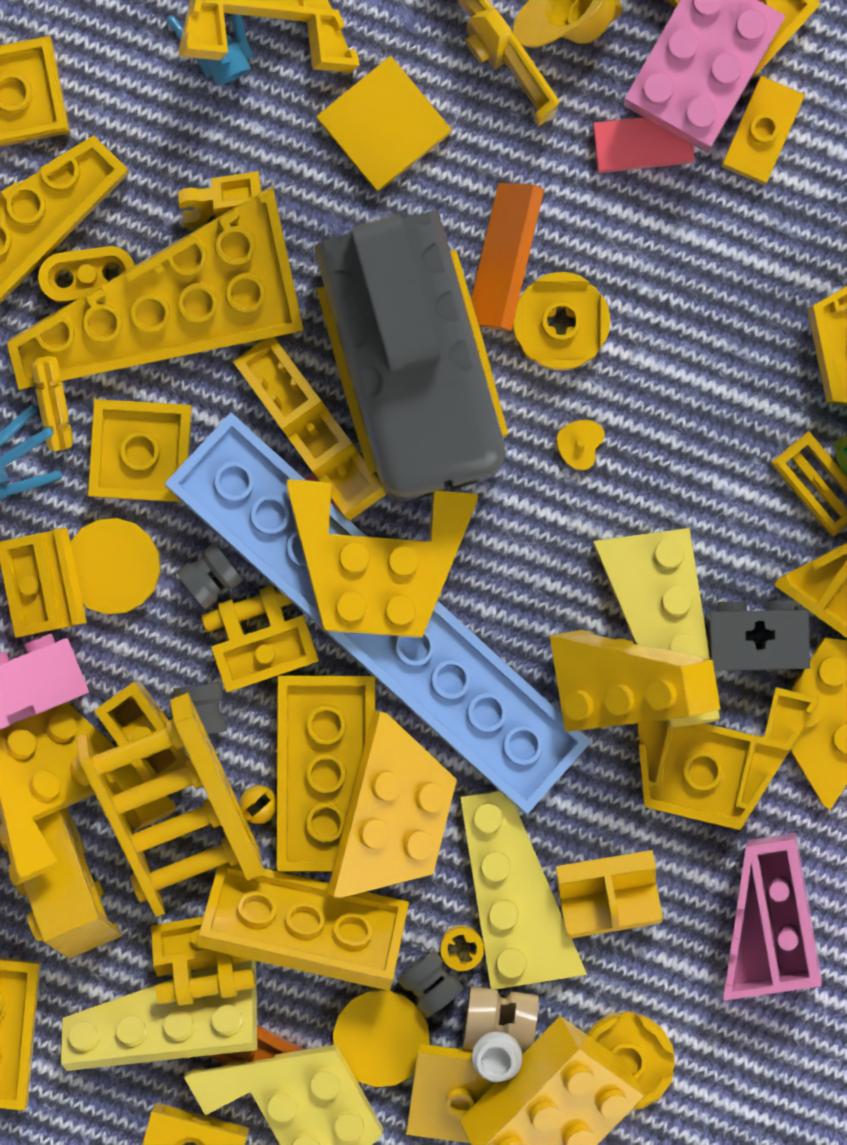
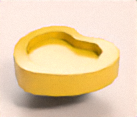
M578 420L563 427L556 437L557 449L561 458L568 466L575 470L584 471L591 468L596 460L595 449L604 440V429L601 425L591 420Z

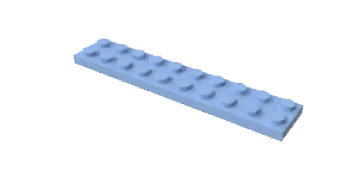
M231 412L164 483V486L322 629L301 541H299L295 526V518L286 492L287 479H305ZM330 503V534L367 537ZM438 601L422 638L324 631L524 814H528L592 742L580 730L565 732L562 714Z

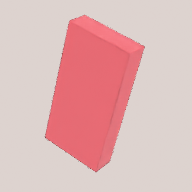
M644 117L593 123L598 173L690 164L695 161L692 144Z

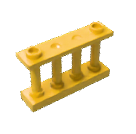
M189 693L170 700L173 719L166 722L167 727L96 755L87 734H83L77 737L79 757L73 759V765L80 783L83 787L91 784L134 874L130 875V880L137 899L140 903L148 900L155 917L165 914L161 889L229 862L231 866L240 864L247 881L265 874L260 848ZM174 745L177 750L183 747L186 748L190 760L185 761L186 767L118 794H115L106 776V773ZM192 785L195 789L204 787L208 795V799L203 800L204 806L134 833L124 813ZM210 824L213 828L222 826L227 836L221 839L222 844L155 871L152 870L143 852Z

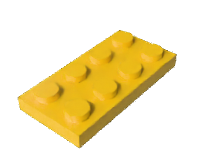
M278 676L277 871H333L372 714L375 711L376 678L374 676Z
M228 862L217 867L199 931L197 947L390 991L408 911V901L369 892L338 898L327 895L330 883L265 868V874L247 881L240 864L231 866Z

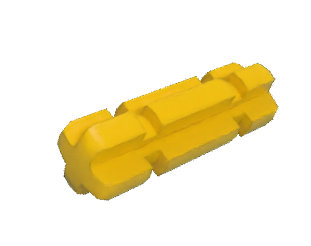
M55 356L36 358L32 360L31 371L34 383H38L35 391L42 425L53 430V435L46 440V445L51 451L65 450L72 447L73 435L71 425L66 424L69 415L62 381L58 380L60 379L59 375H61L58 359Z

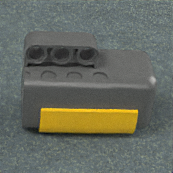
M427 211L403 218L401 214H396L353 226L350 233L324 240L314 245L324 282V287L317 288V293L368 473L378 475L386 495L398 502H412L432 496V492L444 491L443 489L447 486H451L452 490L494 477L503 465L506 456L504 438L508 436V430L457 250L450 251L439 211Z

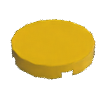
M119 518L99 519L81 528L70 541L82 602L88 609L104 614L128 613L144 604L156 590L162 572L160 552L151 536L137 524Z
M368 989L352 997L339 1012L333 1031L334 1045L337 1044L356 1080L374 1087L395 1086L412 1077L415 1073L419 1043L430 1045L426 1017L417 1007L415 1001L405 993L396 990Z
M624 1011L606 1015L593 1023L586 1034L627 1064L645 1096L632 1110L645 1108L660 1099L671 1084L675 1065L673 1045L660 1025L646 1015Z

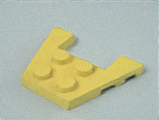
M337 1044L276 1054L274 1058L251 1062L246 1060L228 1062L227 1066L204 1069V1067L192 1068L184 1076L205 1116L251 1093L280 1145H373L383 1135V1126Z

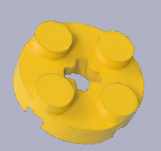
M569 272L549 273L534 281L520 296L513 322V332L523 354L530 361L550 370H572L592 360L606 341L610 329V312L602 294H599L598 290L582 276ZM556 309H566V316L575 319V326L568 327L565 335L556 334L555 327L548 326L547 318L555 317Z

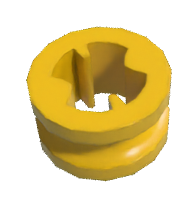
M456 925L449 928L440 942L443 961L454 970L468 971L475 968L481 962L484 954V944L480 934L470 926ZM464 935L466 942H475L476 951H469L470 959L460 961L458 954H449L448 945H455L454 937Z

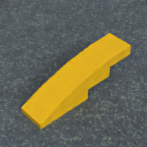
M275 337L262 340L233 361L320 482H332L331 498L347 520L351 521L386 495L380 480L374 473H368L363 457Z

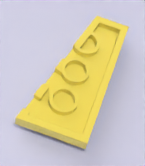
M690 528L593 541L594 550L608 577V583L616 601L619 603L634 644L650 648H663L710 659ZM719 710L690 717L667 719V723L672 728L715 722L720 719Z
M499 790L460 796L491 989L587 975L572 938H568L566 935L564 919L515 805Z
M256 960L234 963L235 971L253 968L256 978ZM217 966L191 972V979L217 975ZM174 979L165 981L160 984L174 982ZM257 980L256 988L239 990L238 996L222 998L221 994L194 998L193 1004L178 1006L177 1001L158 1004L155 990L156 985L66 1016L62 1018L61 1065L66 1071L257 1050Z

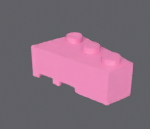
M51 633L24 644L28 652L27 654L9 660L7 652L0 654V729L89 693L68 638L55 642Z
M796 833L748 840L745 848L723 1001L820 987L822 985V975Z

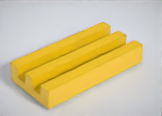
M808 431L772 460L770 464L830 537H833L847 526V508L803 457L800 451L807 447L846 496L847 476ZM792 459L840 517L836 522L833 521L786 464L787 461Z

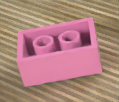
M680 0L627 93L624 106L709 153L778 32L785 15L759 0Z

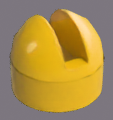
M251 786L240 798L239 804L245 818L253 824L267 823L277 813V796L267 786ZM265 793L271 801L252 816L247 811V808L255 804Z

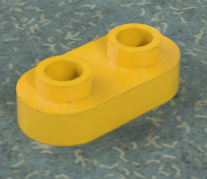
M115 246L57 253L51 255L42 263L38 273V281L42 291L50 299L58 303L68 304L108 282L104 275L107 267L117 265L121 268V273L135 266V263L126 251ZM66 271L73 274L72 284L67 288L59 287L57 284L59 274Z

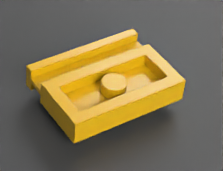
M68 528L54 529L44 533L0 542V565L15 638L87 623Z

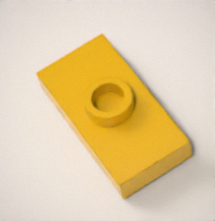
M760 76L721 167L765 186L805 94Z

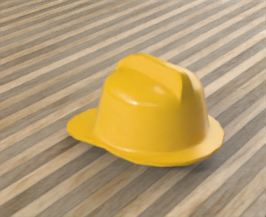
M528 0L520 9L514 21L513 33L520 44L525 47H540L560 37L577 44L591 43L599 38L614 20L621 16L623 9L619 0Z

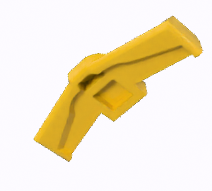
M457 0L471 17L467 21L466 32L469 37L465 39V42L474 57L480 63L488 60L494 70L504 63L537 109L534 115V122L538 127L552 118L557 112L559 99L500 13L489 0Z

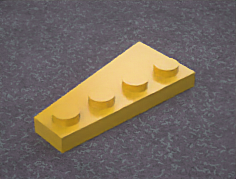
M94 135L40 168V171L24 181L16 182L1 191L0 304L130 174L128 168Z

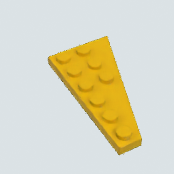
M273 185L10 338L7 346L18 389L35 387L38 384L33 381L31 365L32 360L39 357L55 356L58 359L61 374L58 380L64 381L304 331Z

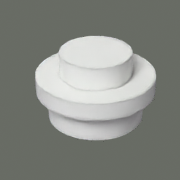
M491 1032L482 1036L475 1044L472 1062L477 1073L484 1079L491 1082H504L514 1077L519 1071L522 1063V1051L518 1042L509 1034Z

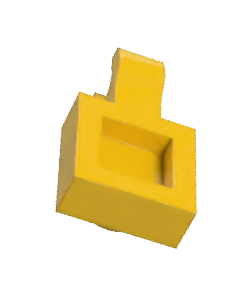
M259 171L211 178V188H185L178 191L180 209L195 207L193 210L182 211L184 228H199L205 225L211 216L215 215V218L262 192Z

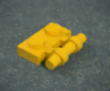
M274 585L259 589L260 595L236 603L230 599L218 603L219 609L201 614L207 633L225 627L229 641L211 646L226 693L320 661L305 616L302 615L286 621L282 607L293 603L278 589H275ZM267 613L270 627L244 635L240 621Z
M204 916L151 925L153 967L157 977L169 974L174 976V982L155 986L158 1004L177 1001L178 1006L193 1004L194 998L221 994L222 998L238 996L239 990L256 988L254 969L235 971L234 963L251 961L252 959L197 947L198 935ZM217 966V975L191 979V971Z

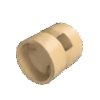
M470 986L462 1049L473 1051L477 1041L485 1034L503 1032L509 1034L518 1042L523 1055L535 1040L538 995L511 991L506 998H501L497 989ZM499 1020H502L505 1025H499Z

